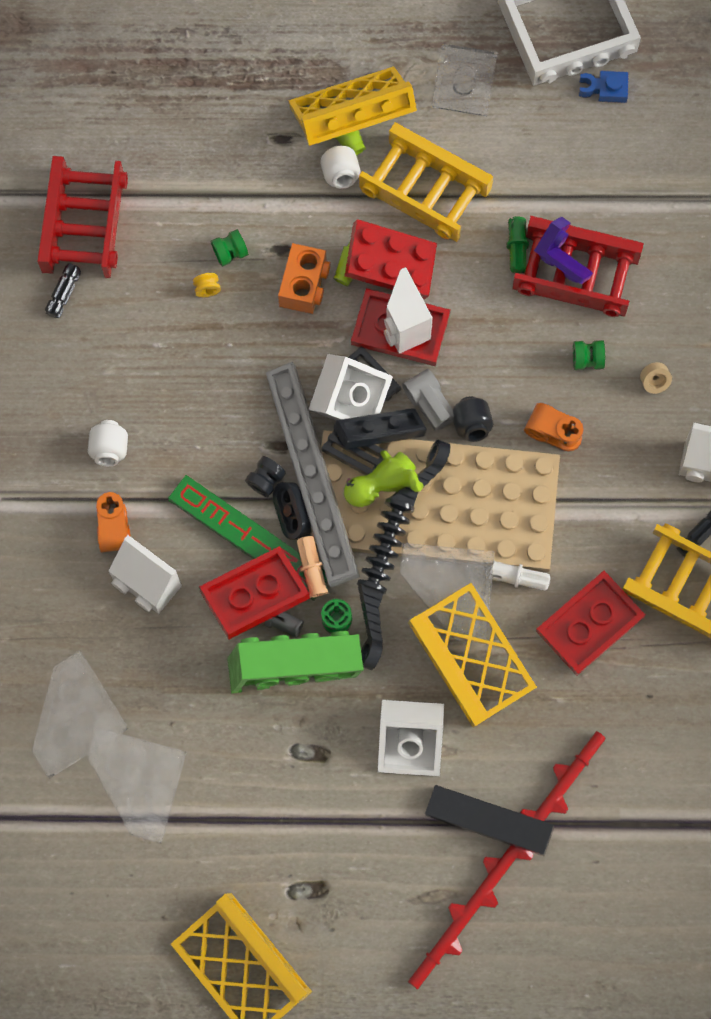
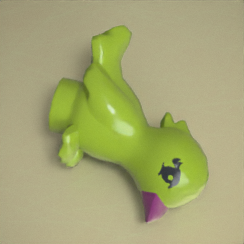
M382 450L380 453L384 460L370 474L347 479L344 487L346 501L354 507H364L373 503L379 497V492L381 491L397 492L403 487H410L414 492H420L424 486L414 471L416 469L414 463L402 452H398L392 458L386 450Z

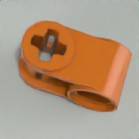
M537 403L524 428V432L531 438L548 443L567 452L574 451L581 445L584 430L583 424L579 419L560 412L544 403ZM569 431H572L574 433L571 434L570 437L565 436V434L567 435Z
M107 492L98 498L96 504L98 518L97 535L101 553L119 551L127 535L131 537L127 509L122 498L114 492ZM110 504H115L114 513L109 514L107 510L110 509Z

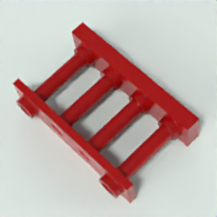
M52 156L37 261L42 273L53 274L55 264L65 261L101 264L104 277L111 278V270L117 267L118 254L117 251H114L121 194L122 189H127L128 173L123 171L121 161H115L114 173L108 174L71 171V168H67L63 156ZM71 182L112 185L110 200L68 197L65 194V187L70 185ZM67 208L108 211L107 225L96 226L64 223L61 220L62 211H66ZM75 235L105 238L103 253L61 250L57 246L58 237Z
M530 216L526 237L533 241L525 275L515 273L512 289L525 296L538 295L599 310L610 317H625L630 301L621 299L628 268L631 264L638 265L644 243L569 225L566 233L569 235L560 247L561 250L569 256H572V252L575 250L588 253L590 256L586 268L593 272L591 278L584 282L581 288L564 285L566 277L564 272L557 267L553 282L536 278L541 258L534 250L553 221ZM603 257L615 259L618 262L610 295L593 292L600 260Z

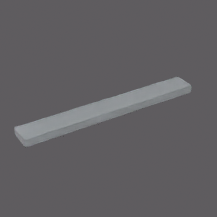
M293 362L266 372V376L327 581L331 587L358 578L360 575L311 414L308 410V404L297 368Z

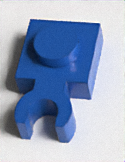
M600 71L599 78H595L589 73L580 74L579 83H587L590 86L588 88L580 87V97L588 98L593 94H599L598 101L627 103L628 72Z

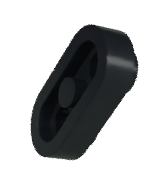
M280 482L273 491L275 510L285 537L290 540H297L309 534L311 523L300 487L294 482Z

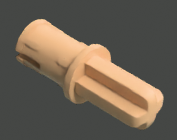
M313 536L302 537L296 543L302 563L300 572H304L310 598L326 595L328 590L326 589L322 572L323 564L319 560Z

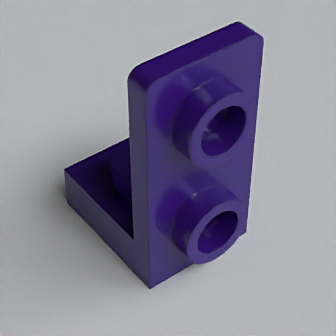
M561 216L550 223L534 251L540 255L543 262L550 266H556L563 271L564 276L568 280L583 284L591 278L593 272L560 249L569 235L566 233V230L571 224Z

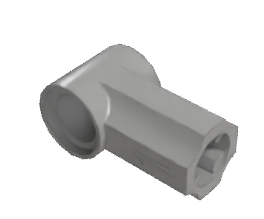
M429 369L424 370L402 384L408 399L414 406L418 405L434 431L445 428L453 421V409L441 393L440 384Z

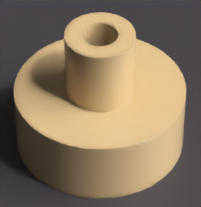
M655 362L647 365L642 370L640 380L647 392L657 394L665 391L671 385L672 375L665 364Z

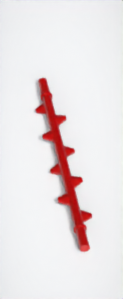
M596 731L581 752L574 756L575 760L570 766L555 764L553 771L558 780L557 784L536 811L522 809L519 813L541 821H545L551 812L566 814L569 809L563 795L584 767H588V762L606 738ZM510 845L501 858H484L483 863L488 876L466 905L451 903L448 906L453 922L430 953H426L427 957L409 979L408 983L418 990L435 966L440 964L439 961L444 954L460 955L462 953V948L457 938L480 906L496 908L498 902L493 889L516 858L531 860L533 858L532 852Z

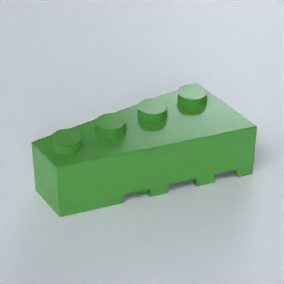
M348 631L333 632L331 636L319 637L318 633H308L302 635L300 639H289L288 635H279L272 637L271 641H259L257 637L245 638L236 645L227 658L231 694L241 693L242 687L248 685H255L257 690L270 689V686L279 684V681H285V684L288 686L300 685L308 682L309 677H314L315 682L355 678L364 670L359 634L349 635Z

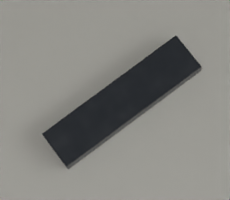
M438 785L434 787L425 812L427 817L541 856H545L554 830L553 824Z

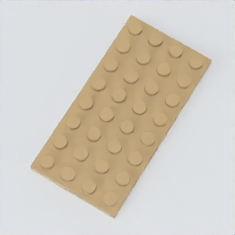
M323 430L322 446L327 442L328 436L333 431ZM405 439L375 445L388 451L392 458L398 452L404 453L414 463L416 467L414 471L418 474L426 467L427 456L434 442ZM333 443L332 447L371 469L374 467L369 462ZM449 443L451 449L446 464L418 492L414 504V512L403 513V516L410 520V524H400L399 527L406 531V535L395 536L397 540L402 542V547H392L391 550L396 552L399 557L491 566L494 560L508 565L519 566L522 564L523 568L529 570L549 572L560 455ZM357 447V448H359L360 450H362V451L368 453L369 455H371V456H373V457H375V458H377V459L379 458L378 456H376V455H374L373 453H371V452H369V451L363 449L362 447ZM322 452L352 552L375 554L369 547L370 545H380V542L375 540L373 535L384 534V531L378 528L377 524L378 522H388L387 519L381 516V512L392 511L385 504V500L395 494V492H379V497L368 506L354 507L350 505L344 497L346 481L348 478L364 476V474ZM311 527V535H310V536H313V538H314V540H315V537H314V534H313V530H312V527Z

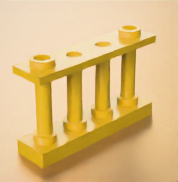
M394 122L389 130V144L392 148L373 176L363 171L360 173L359 188L368 197L378 198L434 229L440 237L458 242L461 226L457 224V221L475 194L487 197L492 189L493 176ZM406 153L414 157L416 162L396 190L383 183L400 155ZM432 167L439 171L441 175L421 204L407 195L424 169ZM455 180L464 185L465 189L447 217H444L433 211L432 208L449 182Z
M664 523L663 527L657 524L652 534L660 537L654 551L640 577H636L635 580L628 577L622 590L634 599L711 639V620L705 618L707 615L705 611L711 601V575L694 606L691 605L688 609L678 603L680 600L678 595L697 559L700 558L711 564V552L680 536V530L666 523ZM673 544L688 552L667 592L663 591L660 594L651 589L652 584L650 582L668 548Z

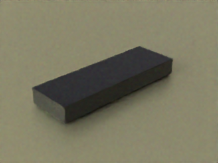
M415 408L336 420L333 427L345 449L423 437L427 431Z

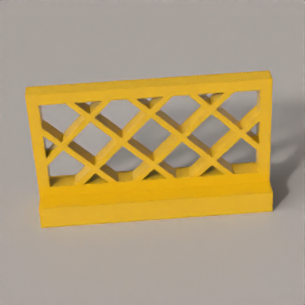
M394 66L288 100L293 114L305 133L309 146L417 111L412 85L409 81L405 82Z
M472 583L408 621L410 628L472 727L477 726L537 688ZM467 592L475 601L473 614L456 611L458 598ZM453 602L452 609L444 608L446 605ZM478 608L484 617L477 616ZM437 611L450 613L447 631L435 628L428 617ZM454 615L472 619L468 635L451 632ZM475 620L488 622L492 628L489 640L472 637ZM438 633L446 635L444 642ZM494 635L497 636L500 643L493 642ZM449 636L467 640L463 657L450 653L447 648ZM471 641L488 645L484 662L467 658ZM492 646L505 649L508 654L506 667L488 663ZM455 659L462 661L461 669ZM511 660L517 670L510 668ZM466 662L483 666L480 683L466 679L464 675ZM487 667L505 671L501 688L484 684ZM508 673L521 675L527 687L519 692L506 690ZM471 685L479 687L477 695ZM483 688L500 692L497 705L486 711L480 701ZM504 693L512 695L502 702Z
M232 893L224 894L216 901L212 908L171 943V946L230 1019H245L246 1011L263 1012V1019H268V1013H276L271 1019H281L312 993L311 989ZM217 912L226 921L225 935L208 933L209 919ZM203 926V933H197L196 931ZM230 928L237 936L230 935ZM190 936L202 937L201 956L189 955L181 944ZM208 937L224 939L223 958L206 956ZM230 939L241 940L246 946L245 960L228 958ZM252 953L258 961L250 960V954ZM193 959L200 960V967ZM206 960L222 962L221 981L209 980L205 975ZM228 962L244 964L243 983L226 981ZM250 964L262 965L266 970L265 984L248 983ZM271 978L275 981V983H276L278 986H276V985H270V983H271ZM213 984L220 985V992ZM226 985L243 987L241 1006L229 1005L225 1000ZM248 987L265 989L263 1008L246 1006ZM270 989L282 990L290 1002L282 1009L269 1008ZM234 1010H241L240 1017Z

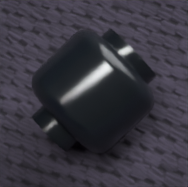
M468 396L461 399L453 408V421L458 436L470 442L481 441L488 436L494 423L489 405L485 400Z

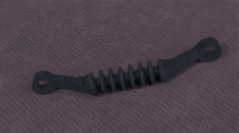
M439 439L433 443L427 456L426 467L417 474L423 486L427 485L446 464L451 449L449 443ZM403 487L385 500V504L392 511L381 512V516L387 519L388 522H378L377 527L383 530L384 534L373 535V538L380 542V545H370L369 547L376 554V557L367 556L365 561L371 564L372 568H362L361 570L369 578L368 580L359 579L357 582L368 637L361 649L363 668L373 670L376 667L383 650L379 606L387 589L379 583L380 581H390L391 579L390 576L384 573V570H394L395 566L387 560L388 558L397 559L399 556L391 548L402 547V542L397 540L395 536L406 535V531L400 528L399 525H409L410 520L403 516V513H413L415 509L414 504L418 492H414L410 487Z

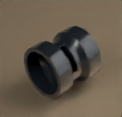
M262 456L257 463V469L255 472H250L245 482L254 491L268 498L274 491V484L283 479L286 471L272 459Z

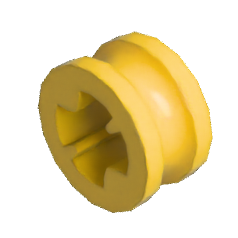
M205 273L196 276L193 279V285L197 287L195 289L196 296L210 297L218 294L221 291L220 285L217 283L219 281L218 275L215 273Z

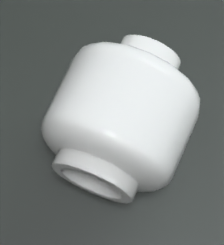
M334 146L328 149L321 157L320 164L326 183L330 186L346 189L352 186L359 178L360 167L357 156L350 147Z
M104 420L101 424L91 428L88 454L94 459L96 464L106 467L115 466L125 458L128 442L126 430L112 420Z

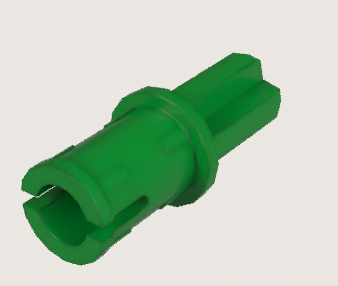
M515 216L513 219L510 218L508 220L509 241L506 243V247L510 250V271L514 274H522L526 271V250L529 248V242L526 237L527 221L524 217Z

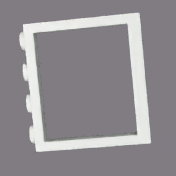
M534 0L497 1L533 86L547 81L551 83L565 75H576L583 69L592 66L601 67L611 60L617 58L625 59L629 54L638 51L641 37L624 0H609L624 34L623 36L543 62L539 61L516 7Z

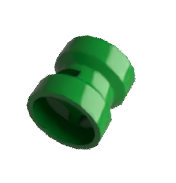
M238 229L229 232L225 238L218 237L211 240L213 251L222 267L230 264L231 260L236 257L241 259L249 255Z
M596 340L591 344H586L584 341H573L574 370H584L586 367H593L595 370L604 369V340Z
M332 599L325 603L321 612L324 629L330 634L337 631H348L352 624V612L348 603L341 599Z

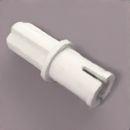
M492 561L489 572L490 580L514 584L515 588L522 585L545 591L549 587L550 575L547 573L525 569L522 564L515 566Z

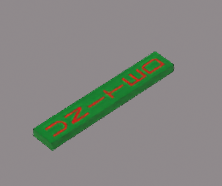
M185 475L168 497L171 503L252 559L280 546L308 590L304 572H300L302 563L298 551ZM322 569L323 576H324V580H325V585H326V584L328 583V581H327V577H326V574H325V570Z

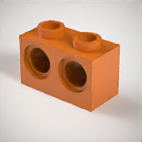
M292 243L278 294L279 307L313 314L315 305H321L324 288H320L322 278H328L331 262L327 261L326 250ZM306 263H313L316 265V267L311 270H306L302 268V266ZM299 289H306L309 291V293L305 296H298L295 294V292Z

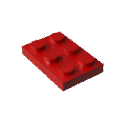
M357 219L352 227L344 276L393 290L400 270L406 267L421 297L425 300L429 297L437 243Z
M366 288L351 338V345L362 346L364 349L436 367L451 309L425 303L433 317L431 340L399 354L395 345L390 346L384 335V330H386L384 319L387 318V305L391 294Z
M280 546L199 586L201 595L228 640L310 599L309 591Z
M604 570L536 629V632L574 674L578 676L639 623L646 614Z

